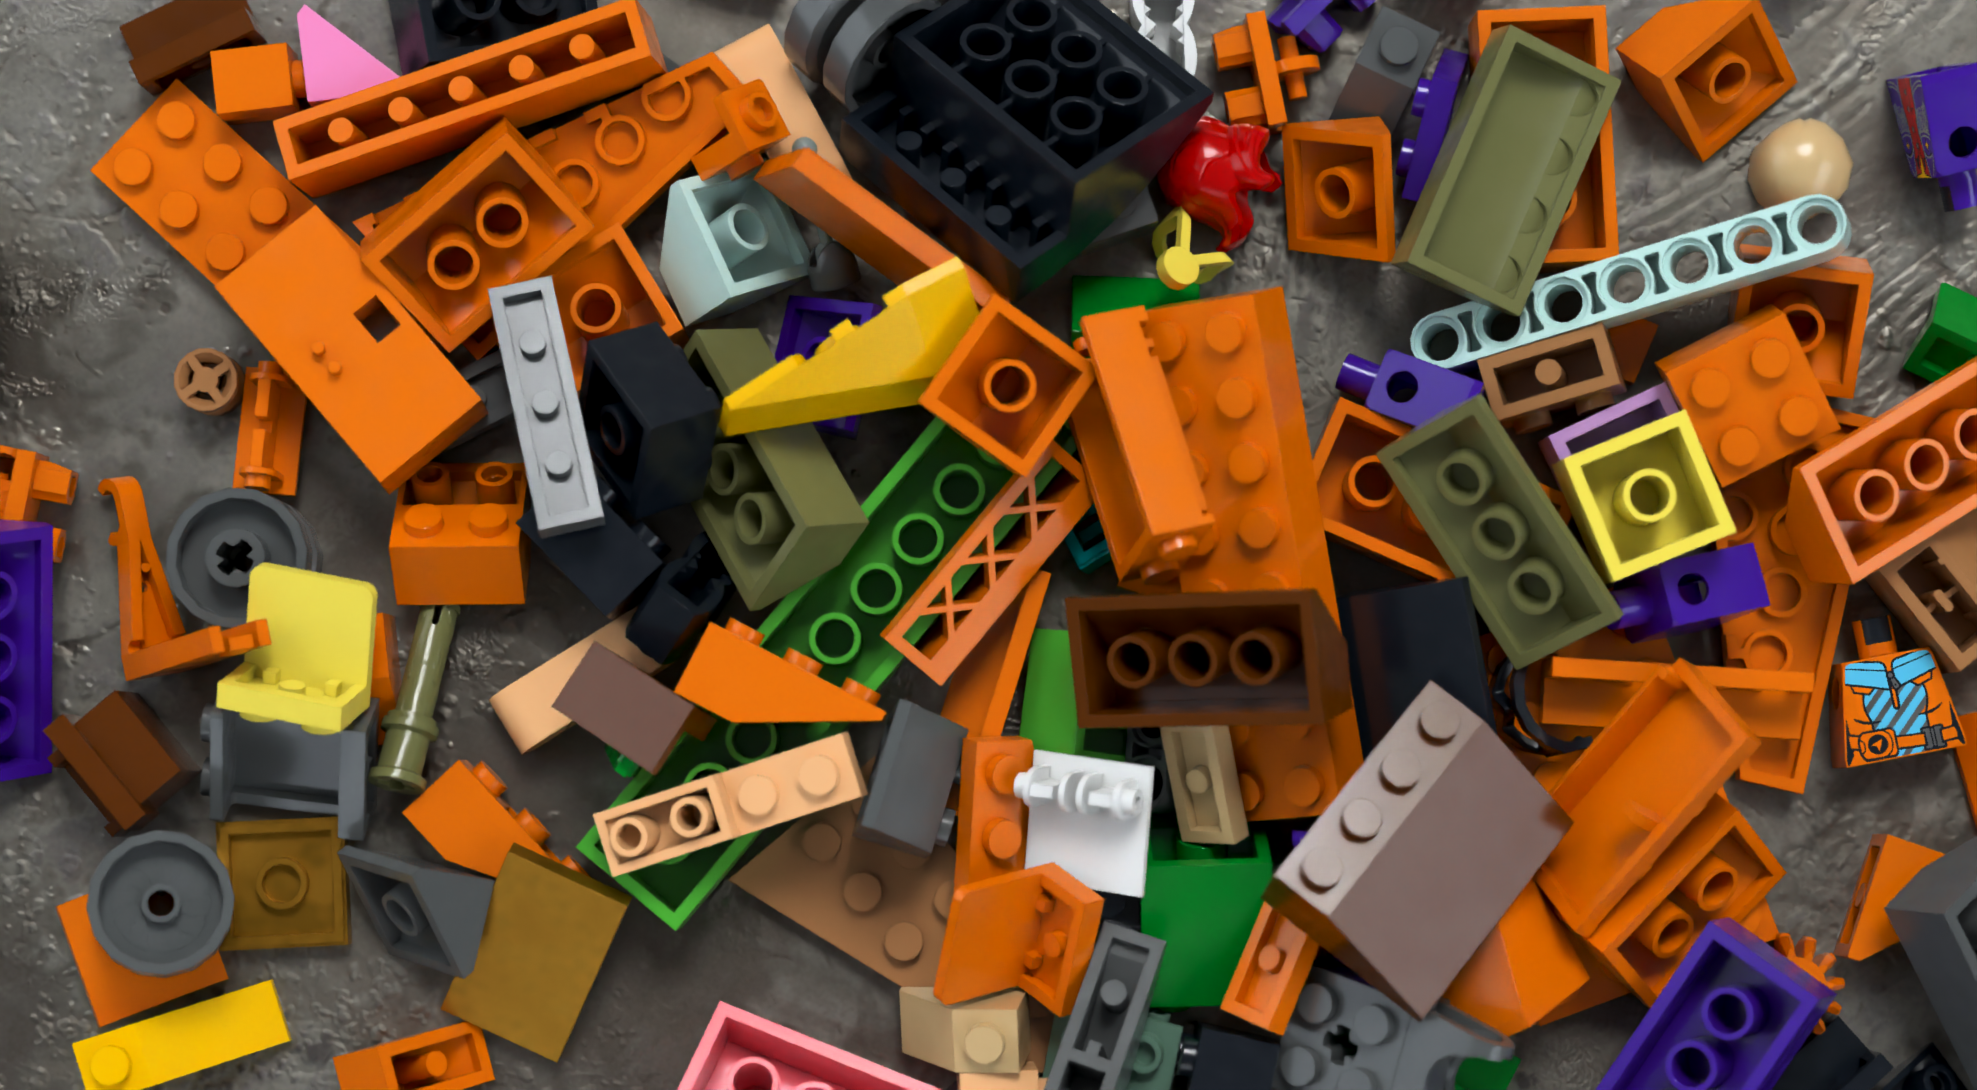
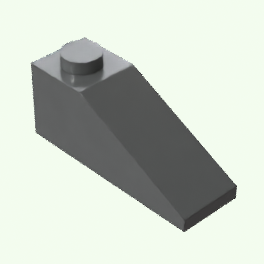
M1104 921L1044 1090L1127 1089L1166 951V941Z

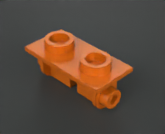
M258 361V367H246L232 488L256 489L268 495L296 497L307 397L275 361Z

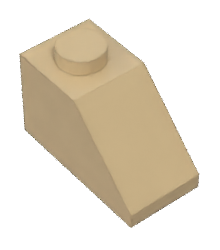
M934 987L900 988L902 1053L955 1073H1020L1031 1051L1029 994L1022 988L1011 987L951 1005H944L934 997Z

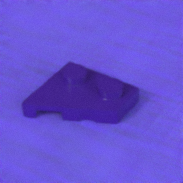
M1444 48L1432 80L1420 77L1410 115L1421 117L1422 120L1417 139H1404L1395 175L1406 177L1401 198L1418 202L1448 133L1456 95L1469 54Z

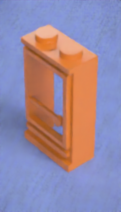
M1144 305L1084 316L1079 321L1083 336L1073 342V347L1083 357L1090 356L1087 359L1092 362L1097 377L1067 419L1119 582L1142 578L1144 584L1152 585L1168 581L1181 573V568L1191 554L1198 550V545L1215 521L1212 513L1205 515L1208 507L1158 355L1150 356L1155 346L1152 338L1145 339L1142 330L1148 322V317Z

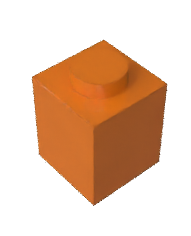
M286 42L210 51L216 113L228 125L272 121L304 110L303 98H307L303 61L298 60L297 53Z

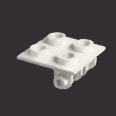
M1038 749L1034 750L1032 768L1027 773L1019 772L1014 781L1015 796L1023 798L1024 803L1029 806L1025 869L1054 862L1092 890L1140 898L1144 897L1154 766Z

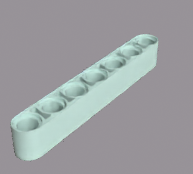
M1822 194L1804 196L1536 280L1520 315L1519 330L1513 338L1507 341H1495L1491 335L1492 322L1501 311L1478 302L1469 301L1431 313L1420 319L1413 328L1410 338L1411 350L1415 358L1459 374L1468 373L1479 369L1477 360L1599 322H1602L1607 329L1614 328L1831 261L1840 256L1849 246L1852 236L1851 223L1842 206L1832 197ZM1827 213L1837 219V228L1835 234L1828 241L1813 244L1802 238L1803 225L1812 215ZM1752 233L1769 235L1772 238L1773 247L1765 260L1754 264L1740 260L1739 247L1745 237ZM1699 252L1708 257L1709 267L1701 280L1688 284L1678 281L1676 267L1683 256ZM1627 272L1642 273L1645 277V288L1642 295L1630 303L1616 301L1614 286L1619 277ZM1567 291L1579 292L1583 305L1578 316L1569 322L1561 323L1555 321L1552 316V306L1555 299ZM1442 330H1455L1459 340L1457 351L1446 360H1434L1430 349L1432 339Z

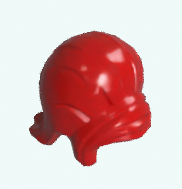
M1202 116L1173 156L1156 174V179L1166 202L1173 209L1181 206L1190 215L1192 220L1220 232L1223 239L1216 248V251L1228 253L1238 248L1244 242L1254 224V217L1247 201L1248 192L1251 190L1274 192L1280 188L1283 182L1280 180V175L1270 167L1268 156L1263 151L1268 145L1270 138L1269 129L1251 123L1229 126L1221 120Z

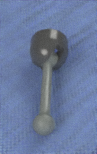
M801 137L793 143L792 152L809 147L817 153V145L811 138ZM817 227L820 243L812 249L809 255L807 270L812 290L818 292L832 291L858 282L861 279L854 253L839 242L833 241L831 236Z

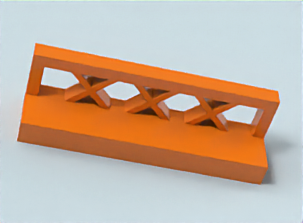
M1052 440L1026 478L1013 474L882 631L880 636L904 655L922 673L942 686L1093 505L1094 500L1083 466ZM1052 458L1064 469L1036 501L1035 477ZM1024 492V503L1013 504L1021 493ZM1025 513L1021 521L994 551L993 527L1003 515ZM982 541L983 552L972 553ZM983 563L981 569L953 601L951 577L961 565ZM940 592L941 602L931 603V601ZM942 613L941 617L916 647L902 637L920 615Z
M1038 569L954 670L940 716L969 729L967 737L1001 736L1048 588L1051 573ZM952 783L945 807L956 810L955 815L958 816L960 785Z
M1568 657L1543 659L1541 664L1538 724L1605 728L1661 663ZM1696 666L1757 738L1801 739L1803 694L1814 693L1815 673Z

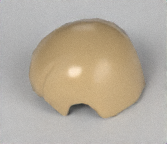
M1798 118L1784 123L1755 146L1750 156L1748 182L1757 202L1765 209L1815 194L1826 195L1837 201L1848 189L1853 161L1843 138L1827 123L1812 118L1806 120ZM1817 214L1812 215V216L1809 217L1808 219L1813 218V217L1816 216Z

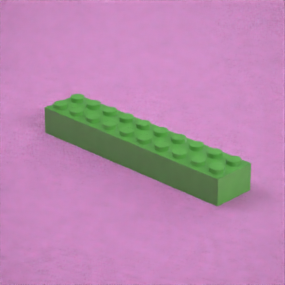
M935 417L860 506L869 524L841 564L784 597L758 628L757 631L765 635L759 647L782 659L789 647L823 665L818 675L819 678L841 688L846 677L878 693L906 660V657L883 639L880 634L1013 476V473ZM1067 419L1053 440L1074 458L1078 450ZM1052 458L1035 477L1036 501L1064 469ZM1024 492L1021 493L1013 504L1024 503ZM1025 513L1003 515L993 527L994 551L1021 521ZM982 541L972 553L983 552ZM983 563L961 565L951 577L953 601L981 569ZM940 592L931 601V603L941 602ZM942 613L920 615L902 637L916 647L941 617ZM695 704L717 719L705 740L701 741L684 731L656 776L641 768L608 809L844 733L853 722L736 724ZM596 823L576 848L672 929L677 931L683 928L764 829L612 877Z

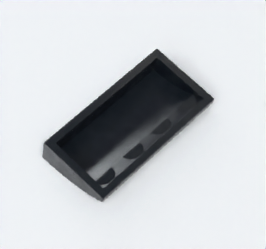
M1468 576L1363 589L1336 597L1341 631L1347 642L1350 683L1364 762L1430 680L1483 719L1498 736Z

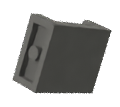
M370 697V706L341 732L329 735L311 734L301 728V724L281 720L271 722L248 721L243 719L237 711L217 708L216 701L214 704L206 703L201 717L200 739L202 742H210V757H207L203 764L200 792L202 796H210V820L224 821L230 806L235 803L337 815L338 838L364 841L377 806V786L370 783L367 778L371 767L378 765L379 698Z

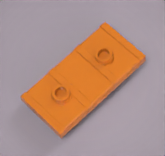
M1680 657L1672 666H1668L1665 663H1661L1548 792L1574 821V824L1533 878L1573 931L1584 937L1589 938L1611 909L1636 881L1649 871L1653 866V862L1686 825L1699 815L1707 806L1706 803L1744 760L1751 756L1762 744L1699 669Z

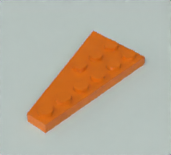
M714 52L708 53L643 84L642 88L609 104H600L584 112L583 116L556 129L550 128L526 139L547 161L594 224L595 228L567 252L617 222L625 230L693 165L692 157L717 142L728 132L714 105L713 99L722 92L743 85V83ZM416 192L404 197L403 201L376 214L370 213L352 223L366 237ZM493 316L462 342V345L476 360L494 353L500 348Z

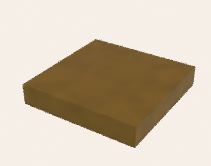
M338 817L216 822L217 857L228 870L235 896L231 928L220 946V951L352 944L350 878L337 854L338 851L348 845V839L338 838Z

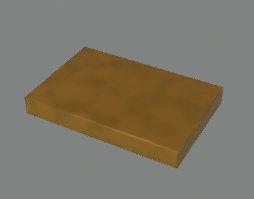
M513 843L493 886L474 971L465 979L454 976L441 1010L554 1062H558L632 896L517 843Z

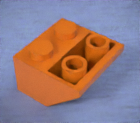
M497 461L488 463L429 462L399 487L388 547L397 605L525 604L531 564V538L516 524L531 508V492L524 463Z

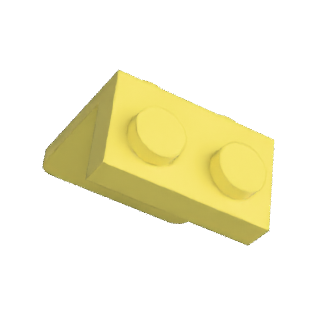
M267 562L257 565L252 569L249 576L247 623L254 620L267 619L271 645L246 652L244 662L218 682L216 707L237 711L243 719L252 722L281 720L301 724V728L311 734L329 735L341 732L370 706L378 600L376 588L371 583L283 565Z

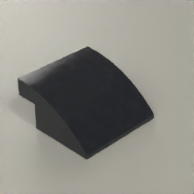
M950 0L894 34L889 89L842 118L839 154L1016 303L1051 278L1081 253L1145 189L1201 119L1213 101L1214 92L1098 0Z

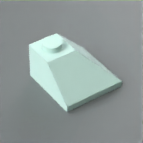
M759 169L735 181H731L728 173L725 172L705 181H702L699 175L678 180L670 186L659 270L685 327L731 314L809 278L807 270L810 252L788 205L753 180Z

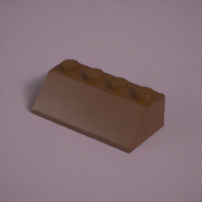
M1316 588L1091 595L1065 598L1078 728L1325 724L1353 708L1347 642Z

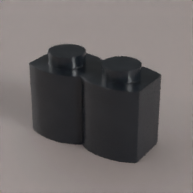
M706 531L701 532L693 539L681 558L665 566L627 624L625 637L645 655L653 658L660 665L670 664L679 660L687 652L697 635L704 632L710 622H716L737 591L736 585Z

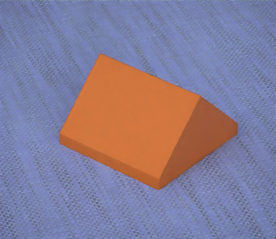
M1380 116L1298 122L1282 125L1288 250L1391 262L1396 252L1391 133Z

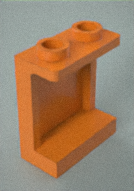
M1264 901L1220 1009L1283 1036L1314 960L1328 959L1325 948Z

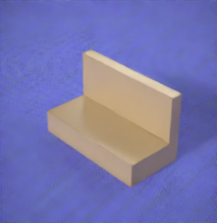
M1160 727L1182 842L1235 845L1249 836L1229 727Z

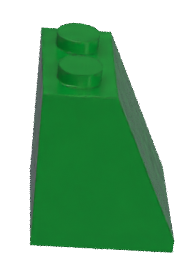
M1151 813L1144 897H1139L1140 930L1138 932L1166 941L1167 947L1150 1008L1156 1007L1166 1012H1182L1191 1006H1221L1264 903V900L1260 897L1272 879V859L1264 820L1247 822L1249 836L1235 845L1182 842L1176 815Z

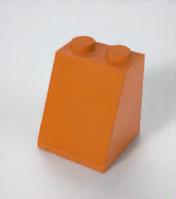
M1533 877L1441 995V997L1451 1000V1005L1508 1037L1531 1027L1590 980L1588 973Z

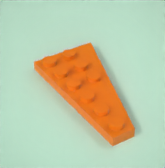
M1834 408L1831 409L1841 429L1723 488L1717 483L1737 532L1711 542L1712 551L1754 542L1771 604L1720 625L1724 667L1815 673L1814 693H1807L1802 696L1801 739L1758 738L1762 744L1736 769L1735 780L1794 794L1804 793L1850 584L1810 582L1784 526L1792 469L1874 419L1873 417Z

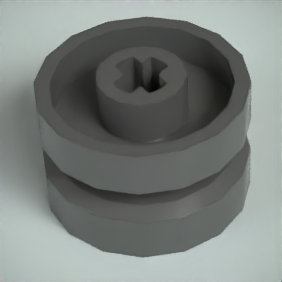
M799 0L791 13L785 30L784 52L793 66L812 82L824 85L830 97L851 113L889 89L894 34L942 4L937 0Z
M225 488L201 496L179 516L168 538L165 568L174 594L192 615L214 626L230 629L247 623L249 576L253 568L260 563L267 562L322 573L323 553L315 529L297 508L256 489ZM252 550L247 555L248 558L254 561L251 569L248 572L241 571L239 567L241 555L246 551Z
M155 830L129 837L105 855L90 880L86 908L93 935L113 962L140 976L170 978L194 971L217 953L231 928L235 896L227 868L210 847L185 833ZM154 893L159 896L169 893L173 897L174 908L168 915L156 916L150 912L148 901Z

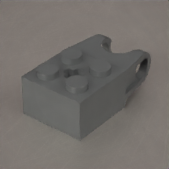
M1329 959L1314 960L1288 1025L1281 1037L1272 1088L1277 1090H1455L1457 1070L1467 1057H1479L1501 1062L1503 1059L1512 1060L1515 1043L1502 1032L1451 1005V1000L1441 996L1419 1023L1347 965L1329 963Z

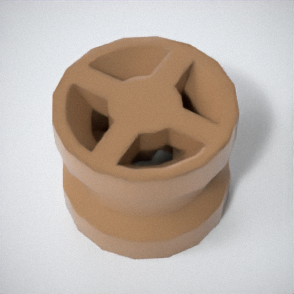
M199 348L187 353L179 361L174 372V388L178 397L188 407L208 416H223L234 411L242 403L245 373L233 358L212 348ZM223 375H226L224 378H222V384H221V387H220L221 391H220L219 388H218V386H219V384H220V377H222Z

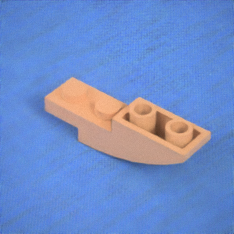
M844 732L595 813L593 817L612 877L868 795L849 733Z

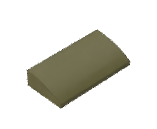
M1511 24L1493 29L1391 264L1453 293L1506 314L1519 317L1622 80Z

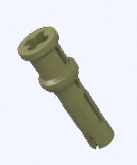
M419 605L420 611L396 708L389 710L387 715L382 718L380 728L385 732V738L378 765L371 767L367 778L370 783L377 787L409 795H418L425 791L427 782L422 777V771L429 744L437 741L440 731L437 727L438 723L432 717L457 618L461 612V608L458 605H442L437 624H434L438 612L436 605Z

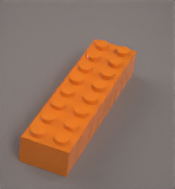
M1283 286L1165 304L1146 309L1148 322L1142 331L1145 339L1152 338L1155 346L1150 356L1158 355L1208 507L1205 515L1212 513L1215 521L1198 545V550L1191 554L1181 568V573L1179 574L1181 591L1208 592L1316 588L1341 631ZM1353 695V708L1325 724L1228 726L1247 822L1319 816L1325 812L1364 763Z

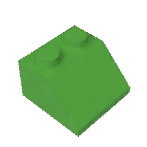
M1034 628L1030 644L1019 736L1031 739L1034 750L1038 749L1125 762L1128 727L1078 728L1068 631Z

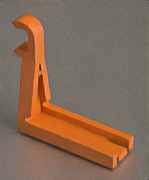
M132 476L106 478L99 483L97 489L103 496L113 495L119 521L118 532H110L108 543L112 546H117L121 658L126 681L183 673L271 645L267 619L254 620L221 631L220 626L208 627L183 636L186 631L151 537L144 496L139 482Z

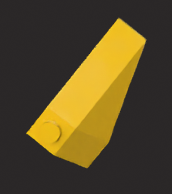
M958 256L901 284L884 295L882 298L888 307L860 327L857 325L853 326L849 319L831 329L830 333L832 335L818 346L815 356L807 361L803 355H792L724 398L718 425L723 434L731 436L918 405V399L979 313L965 267Z

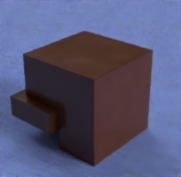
M114 690L82 718L79 715L63 713L43 730L58 748L47 759L55 768H65L108 820L109 823L104 828L111 837H124L130 831L144 828L160 814L157 809L202 772L201 768L139 693Z

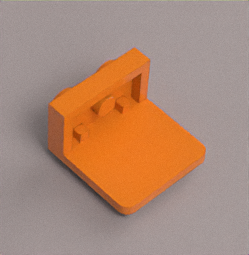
M1054 862L960 886L955 891L950 906L933 989L934 997L944 1005H951L1019 986L1060 1018L1071 1015L1093 954L1105 899Z

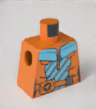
M1890 615L1852 622L1859 660L1833 664L1828 680L1832 768H1849L1967 745L1965 733L1932 650L1929 647L1898 652Z

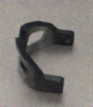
M1506 656L1496 666L1489 683L1492 707L1497 712L1495 719L1496 728L1501 737L1521 751L1543 755L1546 758L1587 748L1593 742L1592 735L1587 737L1576 736L1573 741H1562L1548 735L1535 722L1525 702L1524 683L1529 665L1516 671ZM1512 671L1511 678H1510V681H1509V690H1510V698H1509V697L1505 694L1504 688H1505V685H1506L1507 678H1508L1510 672ZM1515 716H1516V718H1517V720H1518V722H1519V724H1520L1522 730H1523L1528 736H1530L1532 739H1530V738L1526 737L1525 735H1523V734L1514 726Z

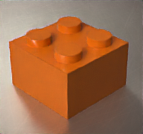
M1772 304L1654 362L1663 381L1666 382L1679 411L1686 409L1715 481L1722 488L1841 429L1785 313Z

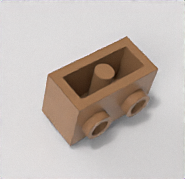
M1602 322L1477 360L1491 410L1504 429L1514 426L1516 435L1531 433L1553 425L1551 415L1572 408H1576L1578 416L1603 411L1615 405L1613 396L1627 392L1610 332Z

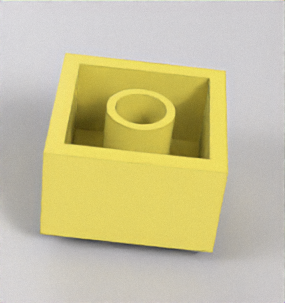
M1686 409L1566 457L1552 465L1592 564L1604 584L1615 582L1737 532Z

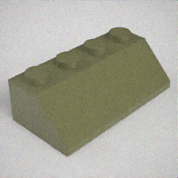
M758 328L695 330L683 349L691 368L703 384L713 389L716 393L721 410L724 398L778 364ZM812 422L725 436L717 425L712 450V466L708 470L703 499L690 502L749 611L761 610L840 565L869 524V521Z

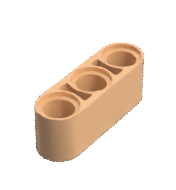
M769 23L714 52L743 84L756 79L762 80L775 102L791 135L765 151L768 159L792 152V145L798 138L808 137L816 143L818 155L852 179L841 155Z
M639 606L621 615L524 675L489 699V703L521 755L533 751L577 724L551 706L594 640L652 677L673 664L660 665L653 658L645 655L625 637L627 624Z

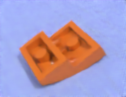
M154 893L148 901L150 912L156 916L168 915L174 908V899L169 893L163 896ZM88 894L55 907L99 1028L229 979L219 950L197 969L170 978L137 975L113 962L94 937L86 908Z

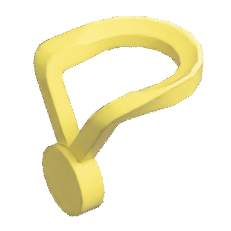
M1181 206L1175 207L1169 212L1152 235V246L1158 259L1156 262L1158 276L1166 286L1174 290H1183L1192 283L1203 284L1234 264L1224 252L1196 255L1190 252L1191 217ZM1176 230V245L1168 249L1166 244L1167 234Z

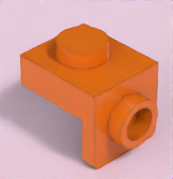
M756 79L729 89L713 99L714 105L729 134L692 157L691 161L702 181L725 172L728 173L731 181H735L761 168L764 163L761 154L791 135L762 80Z

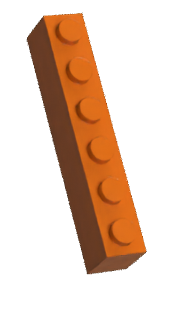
M620 0L272 122L289 181L315 199L471 145L503 116L518 129L640 87L668 73L652 18L637 0Z

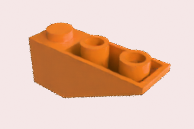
M731 617L725 628L712 622L709 623L674 690V693L736 724L884 722L888 715L886 711L876 707L881 694L846 677L841 688L819 678L818 675L823 665L789 647L783 659L759 647L765 637L764 634Z
M459 759L402 812L445 860L497 878L513 843H517L591 877L569 854L561 861L544 843L551 836L547 828L527 808H524L518 814L501 796L508 787L482 760L474 767L468 760Z

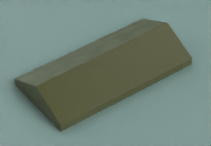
M1481 393L1440 411L1376 453L1378 459L1455 577L1468 576L1475 608L1516 671L1619 620L1624 615Z

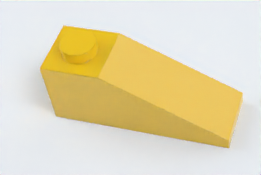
M271 979L73 1043L72 1047L86 1090H142L291 1041L292 1038L274 981Z

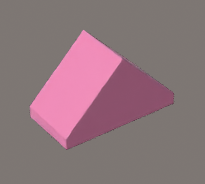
M304 4L297 13L307 102L311 107L400 77Z

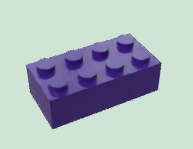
M1732 918L1710 920L1595 1090H1772L1837 993Z

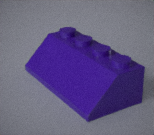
M0 519V782L52 773V764L47 759L52 754V741L43 731L52 723L53 525L46 522Z

